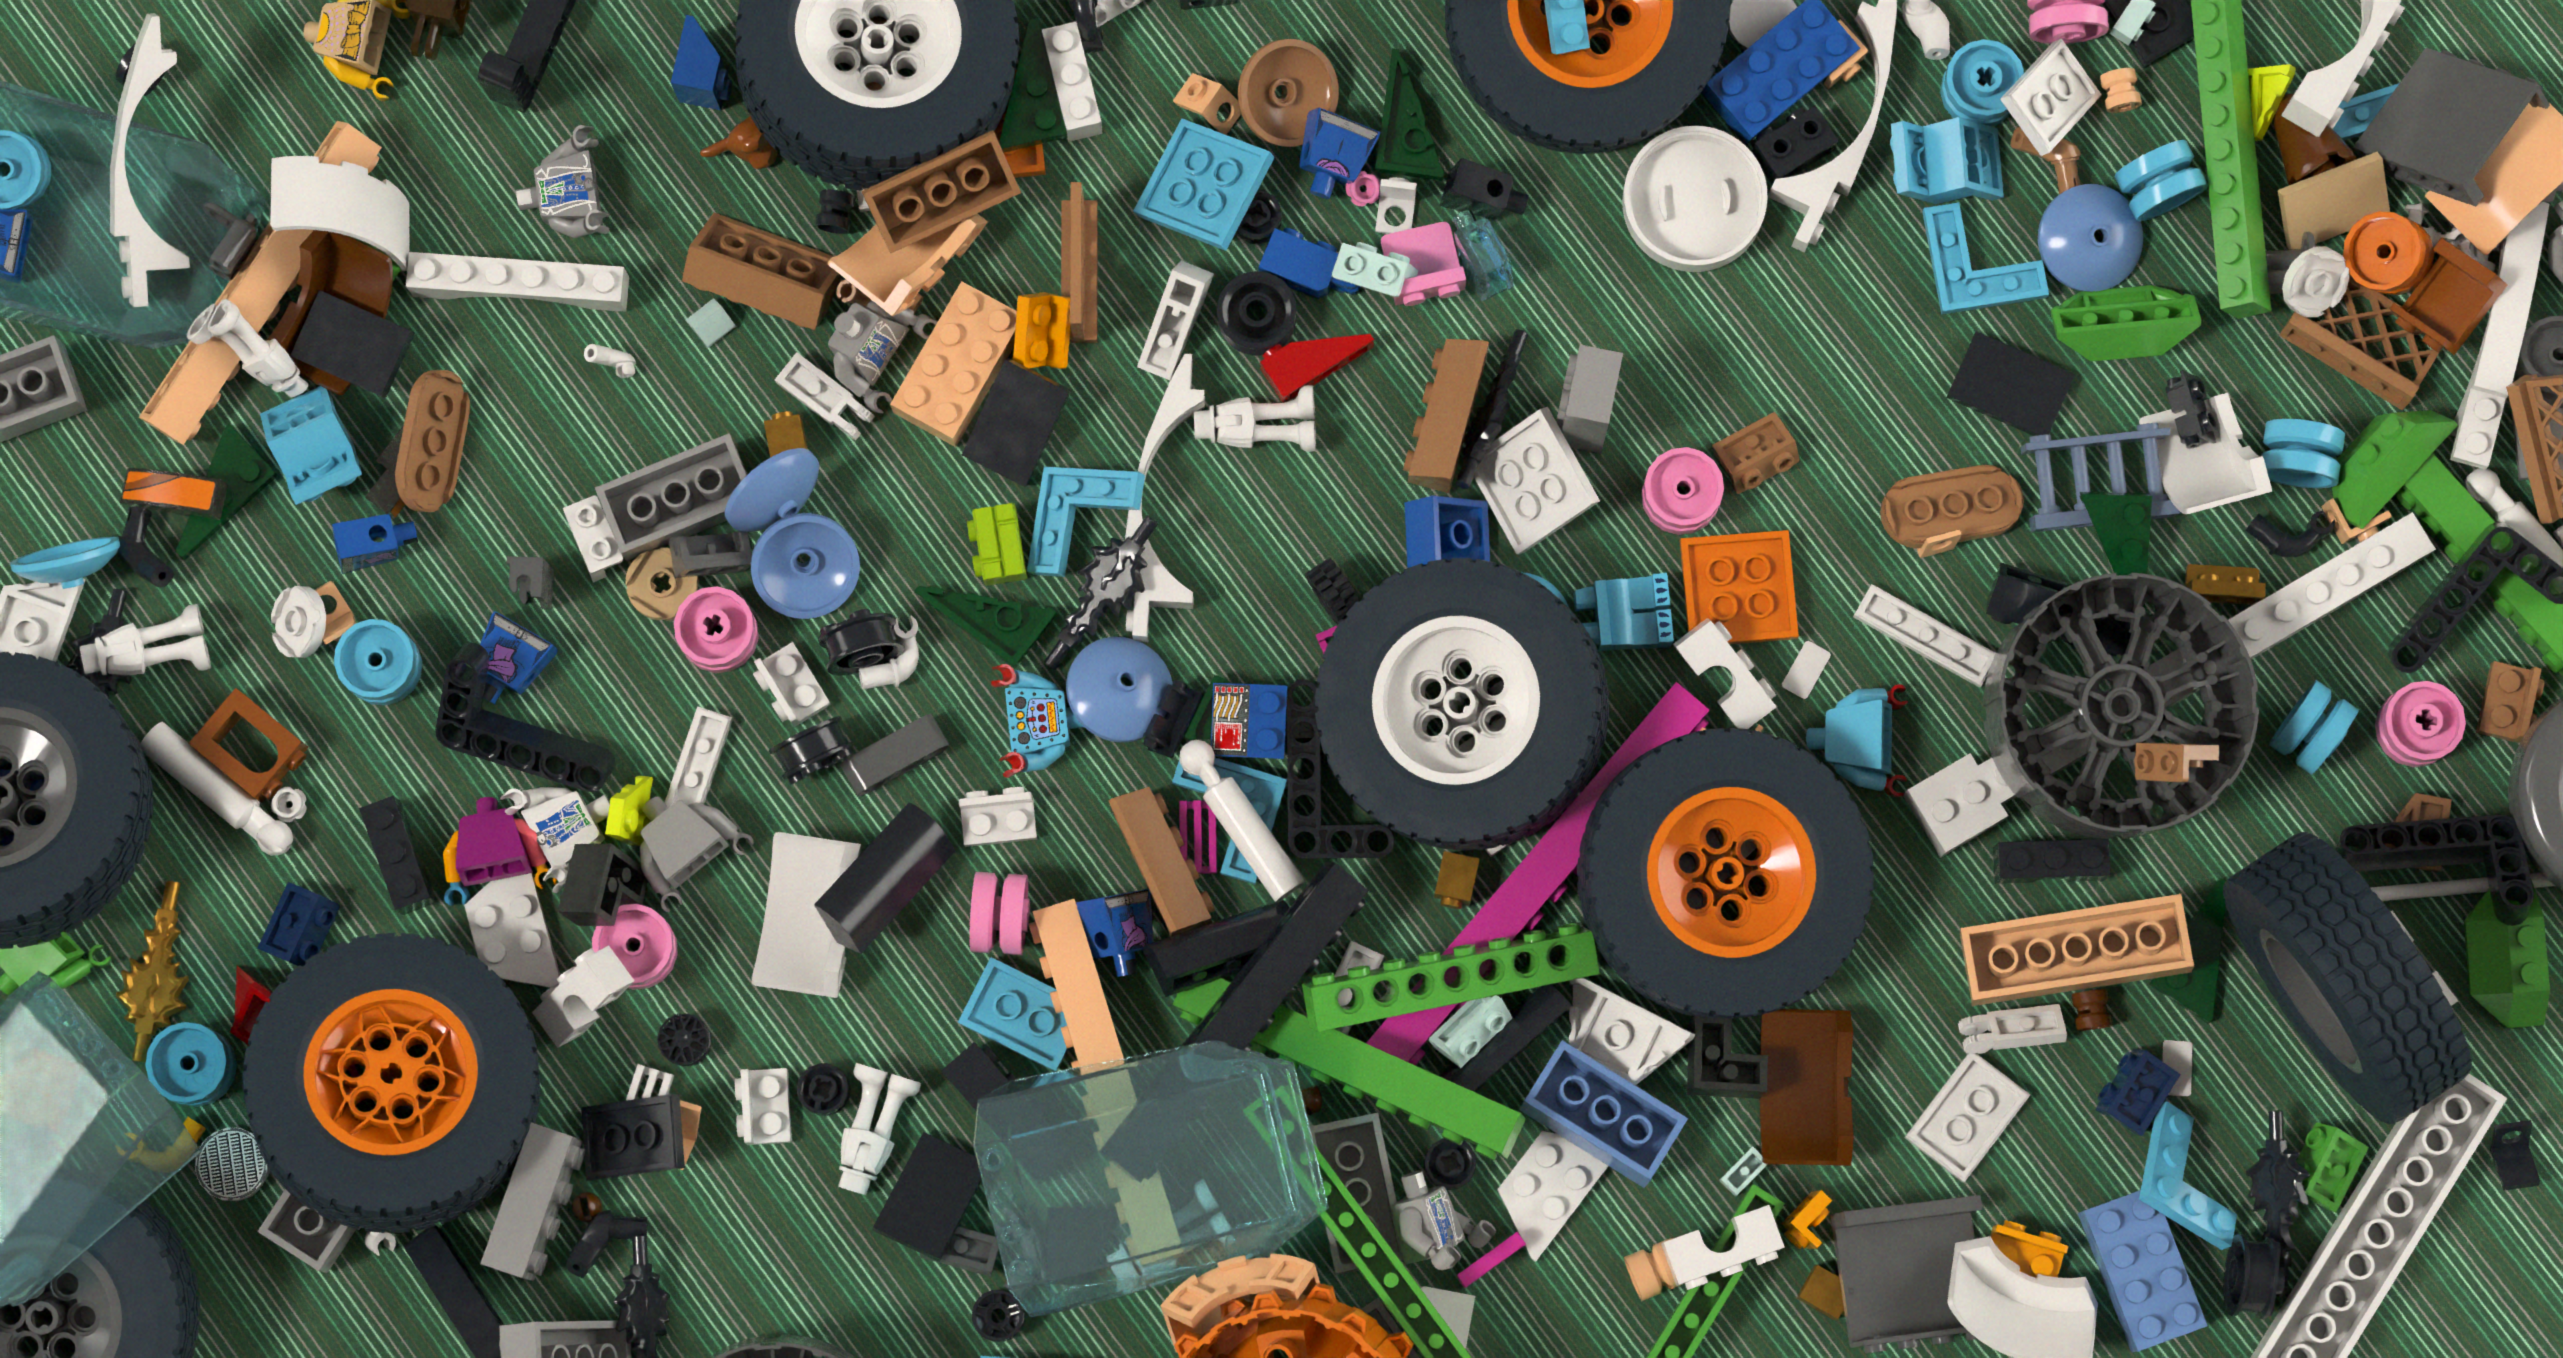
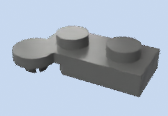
M957 1227L939 1263L991 1277L1002 1238ZM920 1253L921 1258L938 1262Z

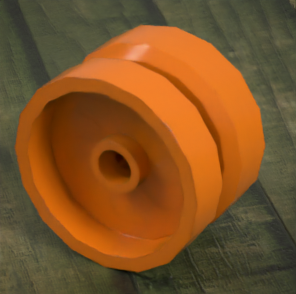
M2378 211L2364 216L2352 226L2344 241L2343 257L2346 260L2344 261L2346 267L2349 268V274L2357 283L2382 294L2401 295L2413 291L2433 266L2435 251L2433 250L2430 235L2420 224L2394 212Z

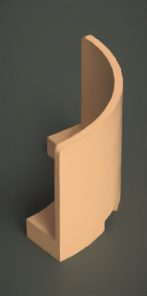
M2528 103L2475 176L2474 180L2484 194V197L2476 207L2432 191H2428L2425 197L2482 254H2489L2536 206L2563 182V116L2551 104L2548 109L2539 106L2536 108L2532 107Z
M977 213L893 253H890L877 224H875L855 244L841 254L830 258L828 265L891 316H894L914 304V298L921 288L928 292L944 277L945 272L941 268L955 254L961 258L988 221Z
M1270 1254V1258L1246 1259V1256L1243 1255L1218 1262L1217 1268L1199 1277H1196L1195 1274L1180 1284L1160 1306L1174 1346L1187 1330L1203 1335L1213 1324L1215 1325L1221 1320L1220 1305L1227 1301L1242 1297L1252 1303L1259 1292L1274 1290L1276 1294L1297 1300L1301 1294L1308 1295L1320 1281L1315 1263L1302 1258Z

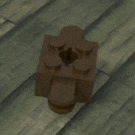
M406 0V7L417 24L411 44L412 56L421 57L425 51V58L434 61L437 58L443 36L462 40L472 0Z

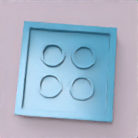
M1181 118L1133 212L1140 218L1226 251L1275 157L1270 151Z

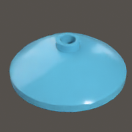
M100 537L71 542L24 555L10 562L11 570L20 577L38 583H61L63 589L72 588L84 584L83 577L103 568L117 553L120 542L118 537Z

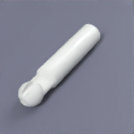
M2477 468L2466 477L2464 482L2465 489L2477 502L2485 507L2495 522L2509 525L2563 567V549L2521 501L2514 502L2501 487L2499 477L2495 472L2490 469ZM2535 554L2526 555L2534 566L2537 567L2538 556ZM2563 577L2554 578L2550 583L2559 593H2562Z
M160 722L146 734L140 744L141 751L235 829L242 828L258 842V846L263 852L273 856L284 854L290 849L293 835L289 826L280 820H274L259 807L260 802L252 797L190 746L185 739L168 725Z
M1191 740L1180 751V764L1182 768L1189 774L1200 776L1207 786L1203 799L1275 903L1279 902L1300 888L1305 883L1304 879L1234 778H1221L1213 766L1215 755L1212 747L1205 741Z

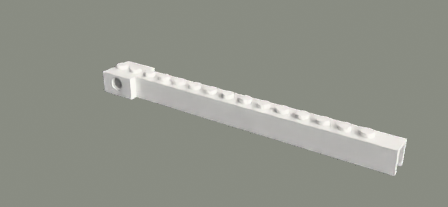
M2412 512L2235 615L2228 621L2243 641L2250 659H2253L2423 560L2436 549ZM2177 649L2151 664L2148 673L2151 676L2159 674L2164 676L2180 669V666L2187 661ZM2206 661L2203 668L2207 674L2210 675L2216 672L2217 666L2213 661ZM2189 688L2171 696L2172 699L2164 703V708L2167 709L2198 691L2199 688L2194 690ZM2136 692L2140 697L2141 705L2145 703L2144 694ZM2118 697L2112 700L2111 708L2113 712L2118 716L2124 717L2128 710L2126 702ZM2089 713L2090 720L2096 726L2098 723L2097 715ZM2066 715L2060 717L2059 719H2057V720H2055L2054 722L2048 724L2047 726L2043 727L2042 729H2044V728H2046V727H2048V726H2050V725H2053V724H2055V723H2057V722H2059V721L2064 720L2063 717H2065ZM2123 726L2121 728V735L2130 731L2131 728ZM2085 738L2075 742L2071 740L2053 748L2052 752L2043 756L2042 760L2051 770L2049 773L2053 776L2087 756L2086 748L2089 739ZM1971 753L1911 787L1903 795L1940 858L2003 822L2008 817V814L2002 805L2017 797L2002 778L1993 758L1977 765Z

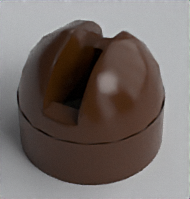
M1317 1085L1308 1087L1291 1096L1295 1108L1299 1113L1306 1116L1319 1112L1323 1104L1322 1094Z
M590 1192L579 1194L572 1203L574 1216L583 1222H591L603 1210L601 1199ZM582 1198H587L591 1214L589 1216L584 1215Z

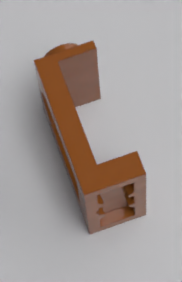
M237 688L232 691L188 743L261 803L265 798L271 799L275 796L283 785L281 782L282 778L289 770L295 771L306 758L304 752L309 748ZM241 717L262 732L277 747L278 760L274 767L267 772L255 773L249 770L218 745Z

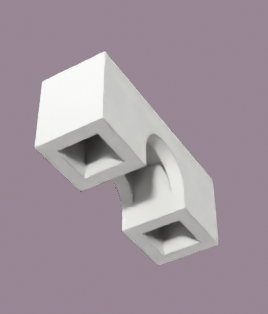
M1072 22L1042 29L1068 142L1102 134V122L1077 23Z
M1706 618L1673 643V645L1697 676L1712 666H1723L1729 669L1732 675V686L1728 693L1721 697L1717 703L1736 728L1749 729L1776 708V705L1771 700L1776 694L1764 678L1757 682L1749 671L1755 666L1741 649L1735 653L1728 644V641L1733 637L1720 620L1713 624L1709 618Z
M610 946L597 952L591 948L582 953L574 961L577 966L568 969L557 978L560 984L551 987L540 996L543 1002L532 1013L557 1048L583 1035L600 1017L595 1010L618 999L634 982V979Z
M1767 1205L1731 1219L1736 1232V1240L1733 1247L1727 1252L1717 1253L1708 1249L1702 1240L1699 1230L1663 1242L1661 1245L1676 1286L1685 1283L1687 1290L1708 1283L1706 1276L1720 1271L1723 1278L1743 1271L1741 1263L1755 1259L1757 1265L1779 1258L1776 1251L1784 1248V1244L1770 1206Z

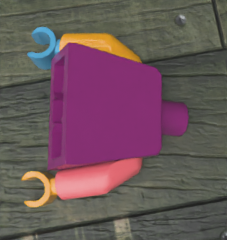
M483 797L477 800V814L463 816L459 820V830L453 833L443 851L446 882H450V888L447 889L444 895L445 902L453 906L454 900L452 896L454 891L458 890L462 894V904L465 905L470 900V893L465 886L532 873V867H536L537 870L534 878L535 883L540 889H543L539 877L543 872H547L549 868L546 865L548 860L537 842L536 832L529 828L524 819L514 818V815H507L505 810L508 808L498 809L496 798ZM553 878V882L555 885L557 883V879Z

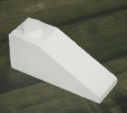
M1182 260L1172 269L1138 362V368L1171 380L1203 306L1214 273Z

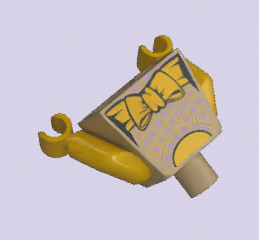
M338 0L334 3H326L322 7L319 22H307L303 33L307 42L314 43V52L323 57L324 66L336 78L362 90L369 88L373 90L377 99L388 101L389 97L379 94L377 88L381 84H387L394 88L391 80L386 77H380L375 80L370 78L371 74L377 75L391 12L393 11V14L400 19H406L411 14L408 9L397 7L401 2L406 3V0Z

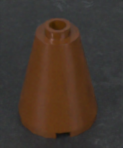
M2294 94L2284 95L2273 117V123L2288 185L2357 160L2355 153L2332 128L2326 126L2321 135L2317 137L2281 116Z

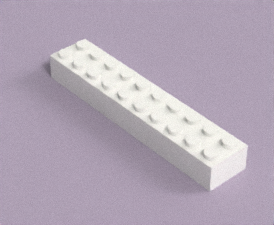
M2468 1074L2452 1088L2425 1106H2422L2416 1112L2411 1113L2405 1119L2396 1122L2250 1358L2348 1357L2507 1100L2505 1096Z

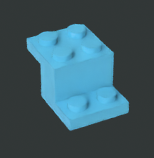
M1961 117L1923 127L1905 121L1891 124L1892 137L1890 139V146L1894 155L1895 172L1893 180L1897 194L1933 204H1940L1972 195L1991 201L2004 198L1997 128Z
M319 386L260 413L266 442L286 478L289 493L296 505L304 501H314L321 497L325 491L336 486H347L355 481L358 476L362 475L355 446L335 409L329 390Z

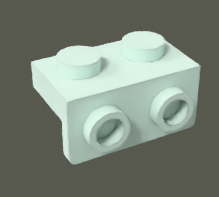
M1357 242L1356 247L1342 243L1332 272V276L1335 279L1393 297H1399L1405 279L1417 277L1419 270L1409 264L1410 258L1394 252H1390L1389 257L1376 253V247Z
M1497 995L1467 1001L1428 1040L1433 1048L1462 1068L1471 1058L1477 1055L1485 1044L1503 1030L1513 1017L1502 998Z

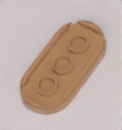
M430 370L423 373L414 383L409 396L395 470V482L398 494L405 505L418 512H435L439 510L442 504H447L452 498L457 483L470 414V400L468 392L463 391L461 384L464 383L461 378L448 370Z
M1978 465L1907 477L1896 482L1886 493L1881 504V521L1884 529L1892 539L1910 548H1922L1924 542L1916 541H1925L1927 538L1960 530L1962 534L1958 542L1998 536L2007 532L2017 522L2024 504L2023 492L2014 477L2008 476L2001 471L2002 469L1992 465Z

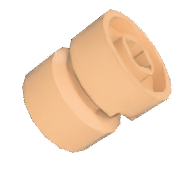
M1673 1238L1653 1245L1651 1253H1647L1642 1249L1624 1257L1626 1268L1641 1301L1661 1294L1662 1286H1667L1669 1289L1678 1287L1675 1284L1661 1245L1663 1242Z

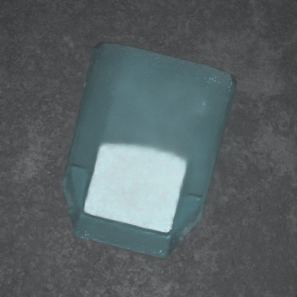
M0 80V130L22 132L36 139L46 150L51 163V180L44 195L34 204L21 208L30 213L33 217V223L21 283L18 284L0 278V317L151 350L189 343L190 340L187 338V333L190 326L206 308L215 304L229 281L220 278L209 269L211 264L209 258L229 229L207 215L202 207L205 203L212 202L244 220L249 214H253L257 219L255 223L257 235L266 199L253 187L248 186L234 169H230L207 144L130 120L125 143V171L135 205L150 228L169 245L184 252L189 257L190 268L147 270L148 306L133 307L129 303V298H123L121 280L122 277L127 276V262H121L119 241H125V236H114L110 233V165L117 116ZM9 165L2 168L3 175L10 173Z
M40 971L36 972L12 992L0 1007V1307L11 1304L13 1307L28 1301L201 1152L175 1110L144 1073L49 976Z
M1213 1040L1011 1080L977 1101L973 1146L1009 1291L1030 1317L1087 1306L1186 1280L1194 1274L1196 1277L1217 1268L1218 1262L1245 1255L1246 1259L1267 1258L1329 1208L1295 1065L1287 1060L1280 1058L1272 1059L1266 1057L1263 1053L1252 1050L1248 1052L1228 1046L1225 1042Z

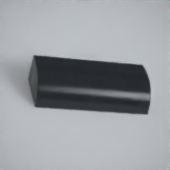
M909 802L820 897L814 906L835 941L862 954L952 856L955 849L942 828L926 812Z
M1284 900L1276 903L1272 902L1144 945L1143 952L1165 997L1239 973L1290 908Z
M1552 984L1539 986L1510 1012L1513 1018L1505 1025L1503 1030L1498 1032L1479 1050L1476 1056L1471 1058L1462 1068L1451 1063L1438 1076L1476 1093L1564 1016L1572 1005Z

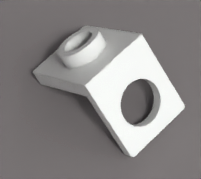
M1397 177L1389 178V180L1381 179L1375 232L1390 234L1412 229L1417 183H1411L1407 179ZM1392 207L1401 208L1406 215L1405 221L1399 226L1389 225L1384 217L1386 211Z

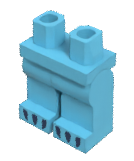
M1667 573L1639 578L1595 581L1592 587L1578 589L1573 593L1575 611L1594 610L1595 622L1582 624L1595 646H1597L1598 651L1609 649L1669 648L1674 642L1671 609H1668L1670 597Z

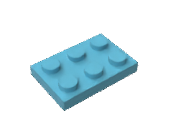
M991 957L958 1023L1055 1072L1058 1071L1069 1049L1066 1048L1060 1028L1067 1026L1064 1013L1056 1014L1050 996L1051 992L1057 990Z

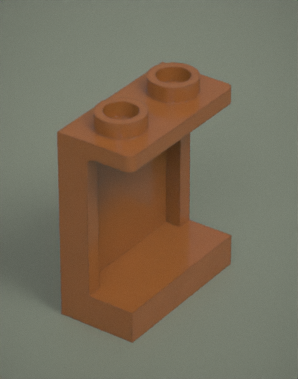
M2441 238L2433 248L2440 257L2403 306L2399 307L2393 303L2389 309L2398 316L2395 323L2405 331L2413 334L2415 330H2418L2425 335L2421 341L2438 353L2444 348L2455 355L2508 285L2494 272Z

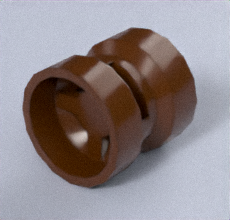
M2108 989L2089 990L2071 994L2072 1005L2077 1008L2078 1013L2075 1019L2076 1031L2095 1030L2113 1026L2112 1015L2107 1012L2106 1006L2109 1001Z

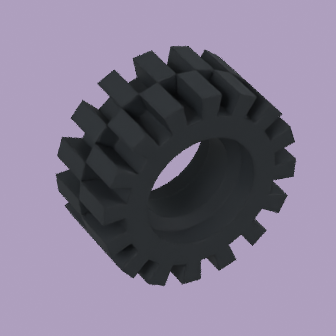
M1328 558L1305 573V577L1312 587L1314 594L1318 597L1319 602L1324 606L1332 620L1336 622L1337 626L1341 620L1345 621L1346 617H1348L1346 613L1357 601L1360 602V599L1335 562Z

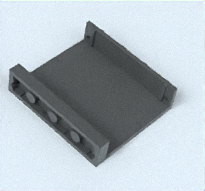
M2425 48L2353 146V149L2359 158L2378 152L2383 158L2384 172L2387 176L2476 207L2484 197V194L2474 180L2477 173L2528 103L2532 107L2536 108L2539 106L2548 109L2550 104L2542 93V86L2531 78L2521 79L2512 76L2501 68L2493 70L2484 67L2480 62L2473 59L2466 61L2457 58L2445 50L2438 52Z
M1980 1195L1844 1211L1830 1215L1850 1348L1864 1346V1352L1867 1354L1886 1351V1344L1894 1342L1898 1343V1349L1920 1347V1339L1932 1338V1345L1955 1342L1954 1335L1965 1333L1966 1340L1977 1339L1952 1313L1948 1305V1293L1955 1243L1975 1239L1971 1212L1983 1210Z

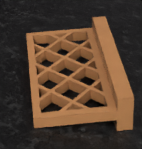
M1071 182L1070 200H1062L1061 296L1070 297L1071 326L1069 343H1098L1097 200H1085L1082 183Z
M2351 275L2347 290L2342 297L2349 316L2332 318L2330 308L2328 307L2323 311L2325 313L2323 314L2325 320L2314 322L2295 311L2293 312L2279 336L2402 411L2415 396L2421 382L2439 354L2433 349L2418 352L2414 335L2422 334L2418 330H2415L2413 334L2405 330L2387 333L2383 316L2394 315L2398 317L2389 309L2395 302L2379 292L2357 283ZM2363 296L2370 300L2373 311L2356 314L2352 297ZM2375 318L2380 334L2363 337L2359 321ZM2351 322L2356 339L2345 341L2337 335L2335 325ZM2406 337L2411 353L2394 356L2390 339ZM2382 341L2387 358L2376 360L2369 355L2366 344ZM2421 358H2426L2425 362L2422 365ZM2413 360L2417 372L2413 381L2400 374L2397 363Z
M2537 374L2524 375L2506 387L2540 524L2553 523L2563 518V470L2560 469L2558 462L2560 453L2563 454V438L2560 441L2552 435L2549 425L2551 420L2554 419L2563 426V415L2557 411L2563 402V387L2561 386L2563 385V375L2537 377ZM2547 386L2559 395L2553 406L2543 400L2540 387Z

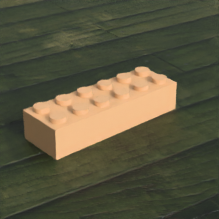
M2181 894L1960 929V939L1972 1006L2191 973L2194 968Z

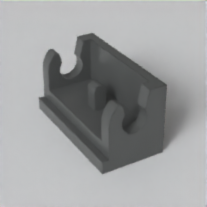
M739 531L691 537L679 536L669 539L675 578L739 573L751 567L752 554L747 532Z
M507 556L506 564L510 567L509 586L512 592L517 593L519 588V597L524 605L528 603L529 598L527 594L529 592L532 598H537L540 601L541 609H552L554 570L543 557Z

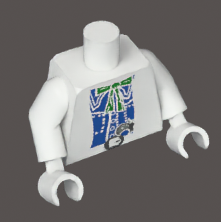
M539 787L522 792L518 789H510L500 799L510 798L514 801L515 806L506 809L505 813L513 815L522 807L525 808V810L521 811V814L529 828L536 832L537 842L551 865L543 881H546L548 878L557 879L559 883L554 886L552 891L559 893L565 885L568 865L572 858L575 844H601L604 841L605 837L597 823L608 818L610 802L603 795L586 805L584 799L577 791L572 792L568 788Z

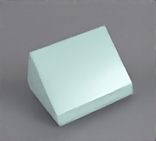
M714 298L686 319V322L707 348L736 327L723 307Z

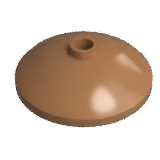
M1297 39L1275 40L1258 49L1246 63L1238 85L1239 107L1248 127L1262 140L1284 147L1303 145L1309 111L1320 107L1335 114L1339 98L1338 79L1329 59L1314 45ZM1278 86L1282 88V95L1279 98L1275 95V89Z

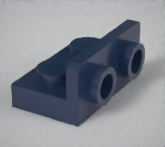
M288 882L257 949L296 966H305L307 959L320 952L328 931L335 921L340 905L319 894Z
M2133 1049L2131 1052H2127L2117 1065L2119 1072L2112 1083H2107L2098 1095V1101L2100 1102L2095 1110L2100 1114L2110 1116L2134 1134L2143 1136L2181 1074L2148 1051Z

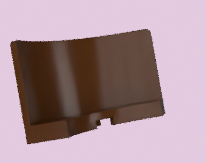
M313 230L299 246L301 260L297 284L303 286L297 303L290 301L281 321L267 340L275 338L290 356L319 290L385 319L393 283L391 258L347 235ZM290 356L300 370V376L337 395L345 394L352 385V383Z
M1780 1009L1762 1014L1760 1055H1768L1767 1093L1760 1098V1136L1763 1163L1851 1166L1854 1140L1852 1098L1848 1097V1078H1844L1851 1077L1853 1026L1851 1010Z

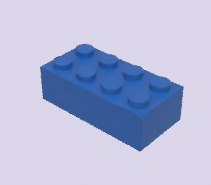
M1806 0L1711 78L1701 93L1741 141L1747 145L1823 82L1834 70L1856 53L1860 47L1820 0Z

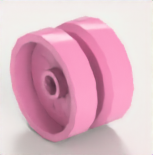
M2027 0V6L2035 11L2028 19L2030 38L2033 41L2048 44L2062 39L2065 44L2101 37L2109 30L2108 12L2100 6L2105 0Z
M1688 447L1671 449L1658 456L1648 468L1641 492L1643 509L1650 521L1663 531L1677 535L1695 533L1707 526L1716 515L1724 492L1723 477L1715 461L1704 452ZM1679 486L1685 487V488H1686L1685 493H1688V494L1682 495V494L1678 493V491H1677L1678 487H1679Z
M718 586L702 588L688 595L678 607L674 620L675 638L683 653L697 667L713 673L731 672L744 665L755 652L759 639L758 622L745 600L734 591ZM716 626H722V632L720 634L714 632V635L712 636L713 628Z
M2421 681L2410 683L2387 698L2378 710L2375 729L2377 741L2386 755L2399 764L2420 767L2436 762L2455 749L2463 738L2466 720L2464 708L2453 692L2441 684ZM2416 720L2421 721L2423 723L2424 728L2422 727V724L2416 723Z
M975 873L970 912L971 952L990 953L994 948L996 931H1000L999 941L1003 953L1023 955L1030 915L1027 875L1008 874L1004 880L1002 896H999V881L995 873Z
M640 904L619 906L615 925L596 926L592 937V949L595 952L610 946L634 979V982L628 987L632 990L647 989L662 982L673 970L678 955L677 938L671 926L655 910ZM640 941V948L637 951L632 952L628 948L631 942L638 944Z

